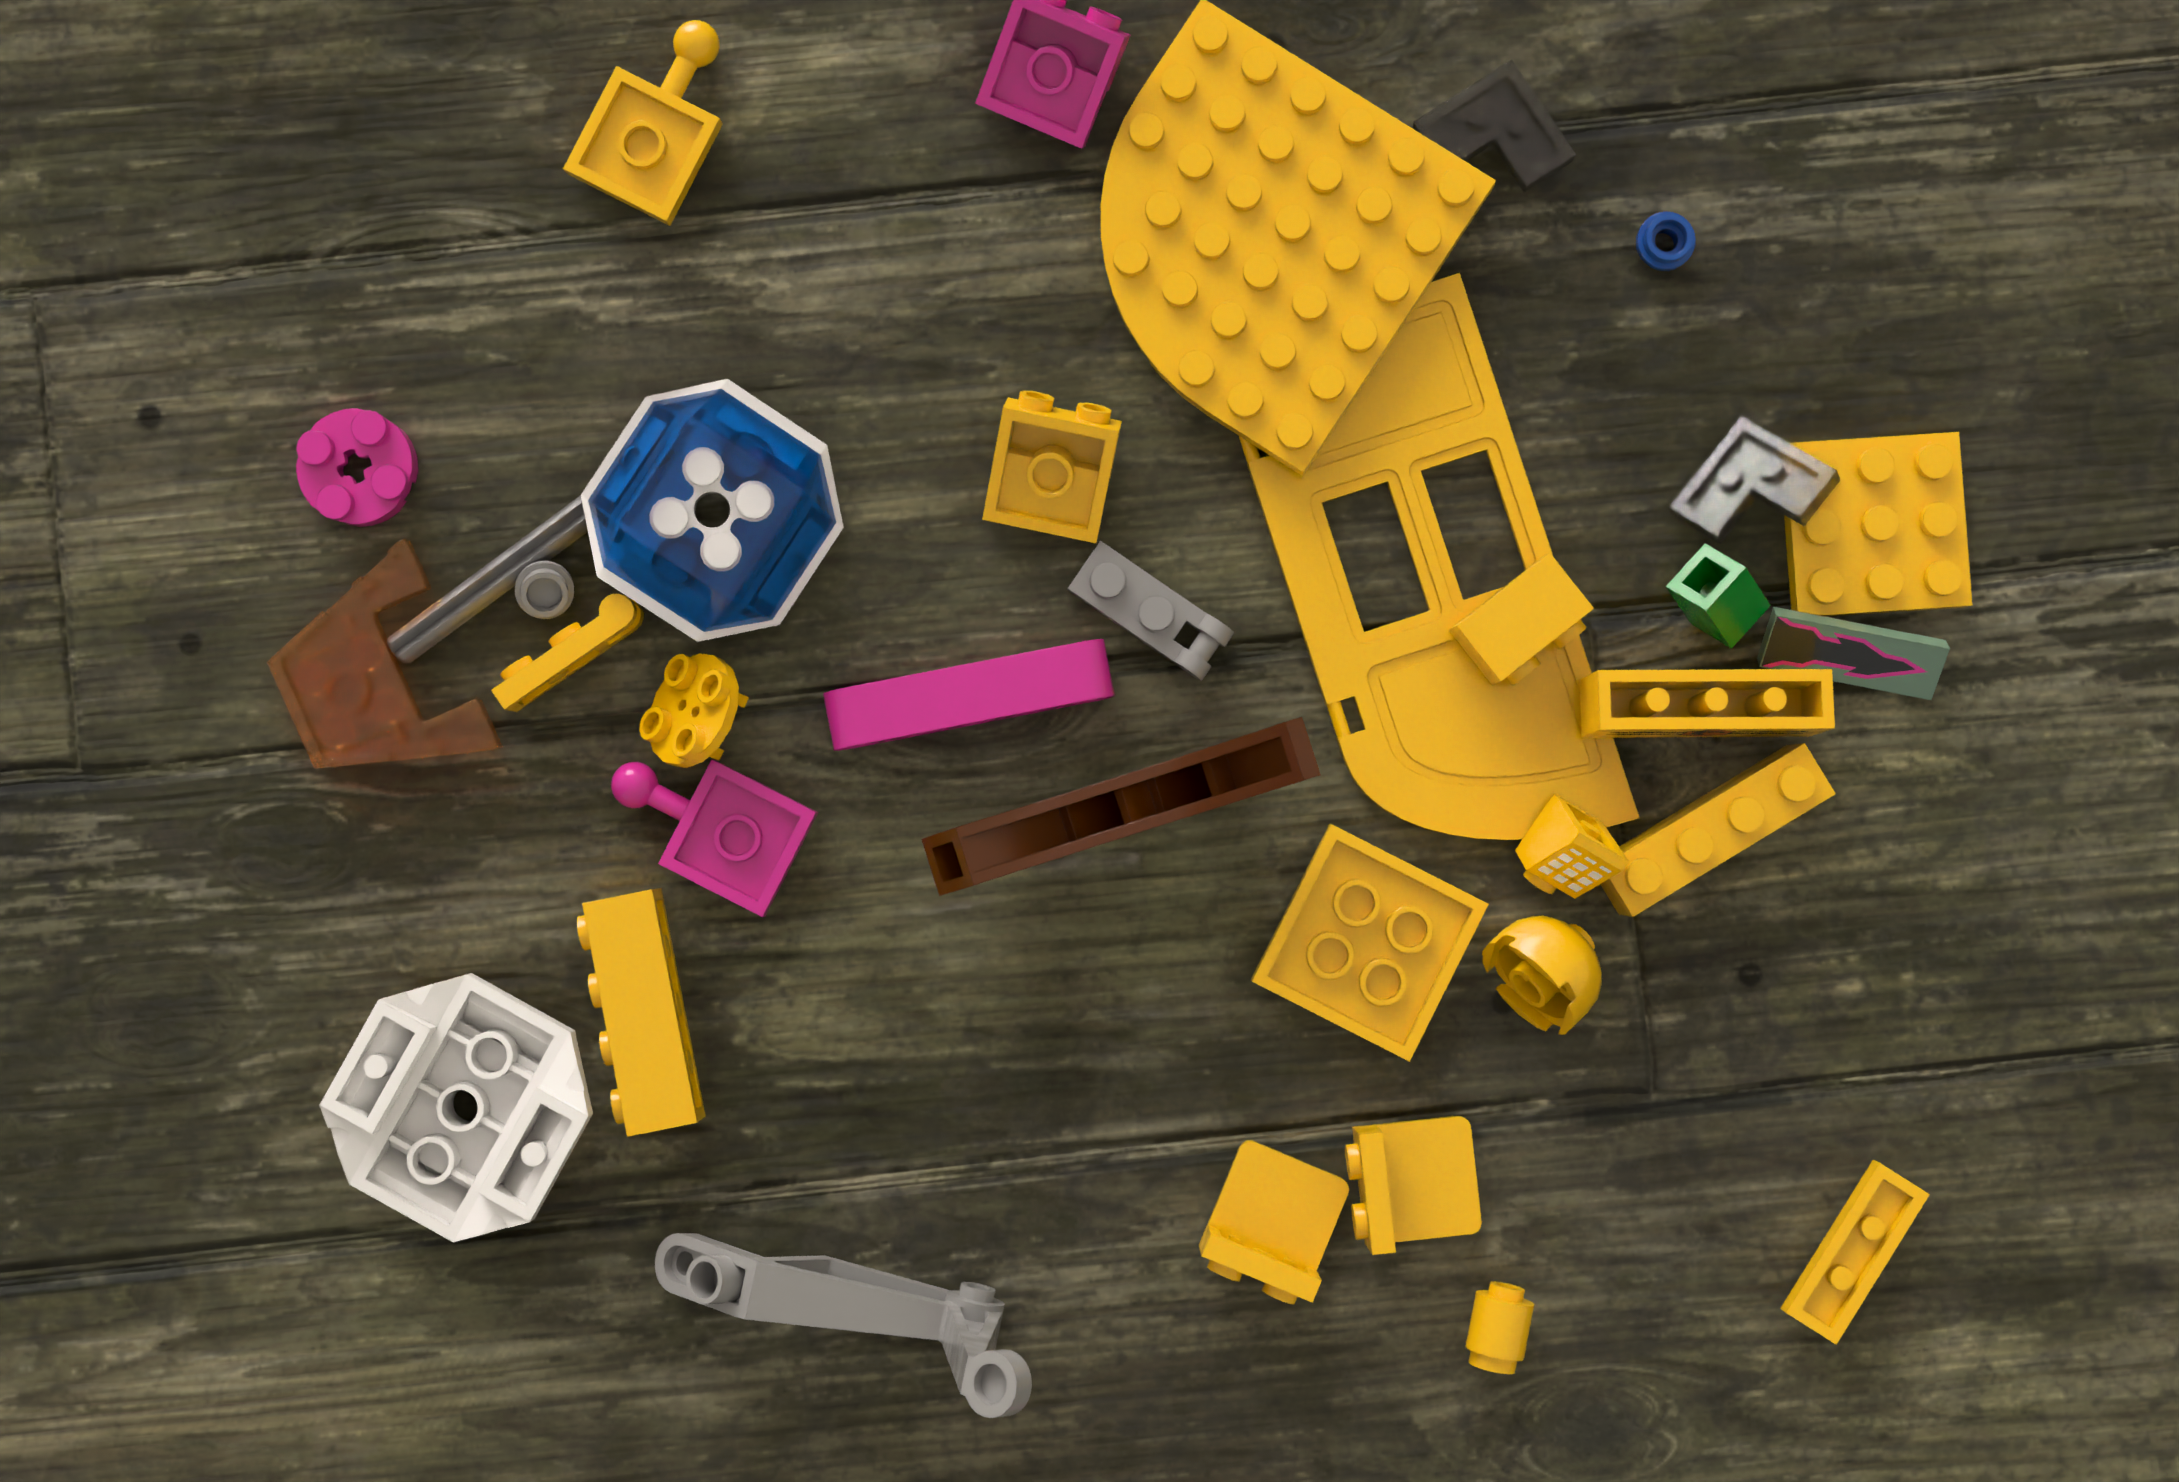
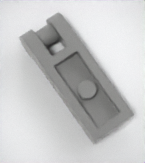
M1102 541L1098 543L1067 588L1070 593L1200 681L1204 679L1212 667L1207 662L1218 646L1226 647L1234 635V631L1221 621L1189 602ZM1185 623L1200 632L1189 649L1174 641Z

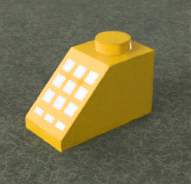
M1553 794L1515 849L1526 869L1523 875L1530 883L1548 894H1553L1556 889H1559L1574 899L1622 872L1629 862L1602 821L1556 794Z

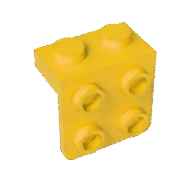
M1449 1116L1352 1127L1354 1144L1345 1145L1346 1166L1349 1180H1358L1360 1203L1351 1205L1353 1228L1356 1240L1364 1239L1365 1245L1372 1255L1396 1253L1395 1242L1470 1235L1479 1231L1482 1220L1471 1124L1466 1118L1462 1116Z
M1244 1141L1239 1146L1199 1243L1201 1256L1209 1259L1207 1268L1216 1274L1238 1282L1242 1274L1264 1282L1262 1288L1264 1293L1288 1304L1295 1305L1297 1297L1313 1303L1322 1281L1317 1269L1348 1196L1349 1186L1343 1178L1256 1141Z

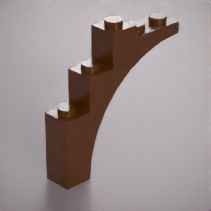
M1299 717L1131 773L961 825L921 840L939 896L1320 776L1321 774L1303 718Z

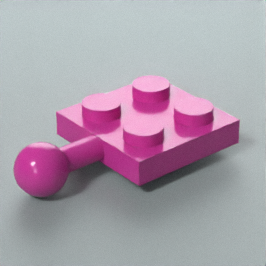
M711 759L691 800L659 785L655 772L648 765L641 762H629L620 766L615 771L611 781L612 793L615 799L623 806L641 808L649 805L680 821L658 863L659 865L761 917L766 916L819 813L714 759Z

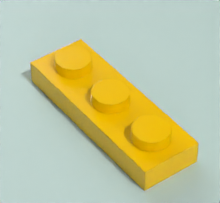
M1872 1160L1780 1309L1837 1345L1930 1194L1880 1162Z

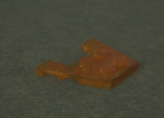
M407 539L395 543L387 551L388 555L364 577L360 576L351 584L352 588L326 612L322 611L267 661L314 769L495 751L503 747L482 699H473L424 721L399 663L387 644L386 634L378 619L379 613L432 589L411 541Z

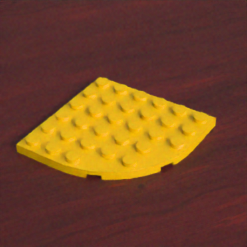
M1200 0L1138 93L1123 119L1113 143L1104 175L1101 198V242L1106 273L1114 301L1127 330L1159 376L1181 397L1204 414L1299 475L1304 476L1494 188L1496 180L1207 0Z

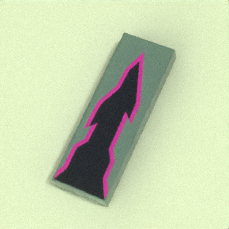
M1773 607L1757 661L1759 667L1768 669H1832L1834 682L1932 700L1950 648L1947 641L1943 639Z

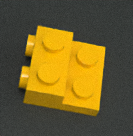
M1020 391L1019 399L1008 397L1002 410L982 520L1097 543L1122 421L1110 419L1112 410L1098 404L1078 403L1076 411L1053 407L1054 398L1041 392Z

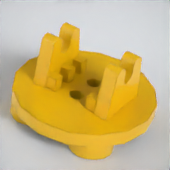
M701 653L691 657L685 654H678L666 665L664 681L655 694L651 708L641 718L639 732L643 739L651 743L653 752L663 762L672 766L688 768L704 762L708 757L720 761L724 750L719 747L731 730L738 706L745 708L749 697L739 693V685L734 670L723 659Z

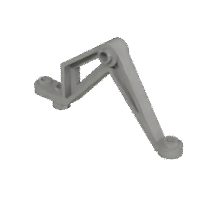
M697 1233L669 1235L658 1247L655 1256L656 1276L661 1286L672 1294L745 1320L938 1340L943 1345L960 1394L966 1397L969 1405L977 1414L986 1418L1011 1416L1020 1412L1029 1400L1032 1378L1025 1360L1012 1350H995L1005 1303L994 1298L995 1289L990 1286L973 1282H961L960 1290H947L826 1255L763 1257Z

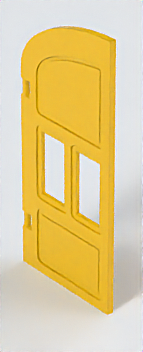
M1457 273L1433 281L1408 316L1304 476L1299 475L1270 455L1261 458L1258 448L1239 436L1288 592L1337 736L1343 760L1352 779L1361 791L1380 808L1401 820L1421 828L1448 835L1475 839H1523L1553 794L1558 795L1602 821L1606 828L1639 819L1640 817L1614 739L1581 738L1579 680L1592 672L1579 635L1560 649L1557 648L1553 641L1535 655L1541 664L1515 685H1512L1507 678L1492 685L1449 631L1502 588L1463 600L1421 471L1486 451L1524 569L1526 570L1548 553H1551L1552 556L1553 554L1461 275ZM1387 482L1429 611L1364 632L1322 503ZM1354 697L1364 730L1351 734L1340 701Z

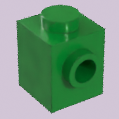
M1704 544L1665 586L1693 626L1731 649L1771 606L1745 566L1707 544Z

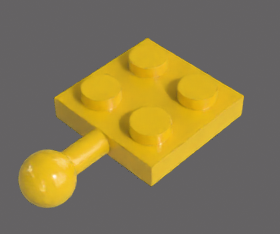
M700 20L685 22L675 32L673 48L676 58L660 88L618 66L615 67L563 167L568 175L668 226L672 224L723 125L719 117L682 99L697 68L711 64L717 57L720 48L719 37L714 28Z

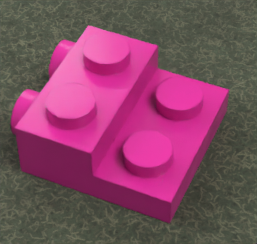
M1013 0L975 104L1082 149L1086 146L1104 96L1111 88L1131 35L1119 30L1122 22L1121 18L1090 6L1085 16L1066 8L1067 0Z

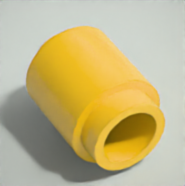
M1491 1281L1489 1290L1476 1291L1465 1345L1470 1350L1468 1361L1470 1365L1494 1373L1515 1374L1517 1362L1524 1360L1535 1305L1533 1302L1524 1299L1525 1289L1508 1283Z

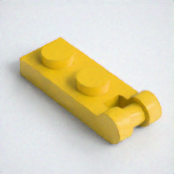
M622 594L606 596L599 606L598 617L583 627L578 622H575L560 630L548 641L552 648L534 661L528 655L509 665L500 673L504 681L491 690L504 710L518 712L636 631L644 619L642 607L634 600Z

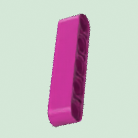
M1095 639L840 688L823 693L833 750L840 751L1115 697L1104 639Z

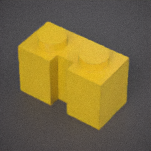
M1548 553L1449 631L1492 685L1503 681L1505 678L1512 685H1515L1541 664L1535 655L1553 641L1557 648L1560 649L1587 628L1581 619L1594 608L1551 553Z

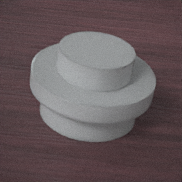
M536 561L527 565L519 573L515 583V597L522 610L530 616L539 619H551L563 614L571 605L574 598V583L571 575L563 566L552 561Z

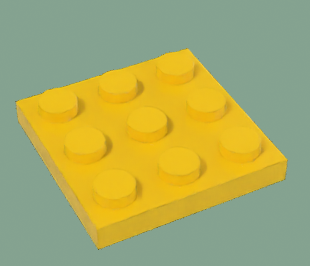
M1959 432L1784 443L1779 446L1791 610L1828 617L1973 606Z
M1329 824L1251 981L1410 1062L1489 904Z

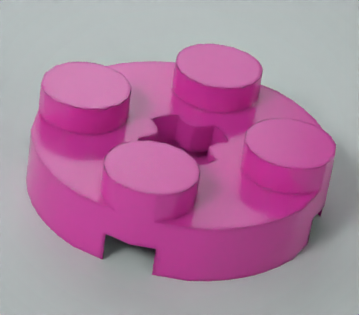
M350 408L333 412L315 423L310 431L302 434L296 447L298 454L296 473L303 495L312 507L317 509L326 518L357 527L382 523L400 512L407 502L404 499L411 490L412 482L416 483L418 460L411 440L401 428L375 411ZM354 453L360 458H370L372 466L364 470L365 480L357 483L352 476H344L343 468L348 464V457Z

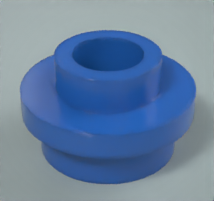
M1659 212L1647 218L1640 226L1636 236L1637 252L1644 263L1653 269L1660 271L1674 270L1682 266L1691 257L1695 248V233L1691 224L1683 216L1674 212ZM1664 233L1672 238L1674 243L1672 251L1664 252L1656 246L1655 237L1657 234Z

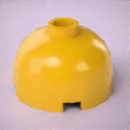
M1543 915L1519 919L1503 929L1482 951L1483 965L1486 973L1495 967L1498 975L1506 983L1500 984L1495 988L1500 996L1518 1015L1543 1031H1547L1554 1024L1560 1027L1558 1035H1565L1589 1012L1598 999L1602 985L1600 962L1594 951L1595 945L1592 938L1583 928L1576 924H1567L1559 919Z

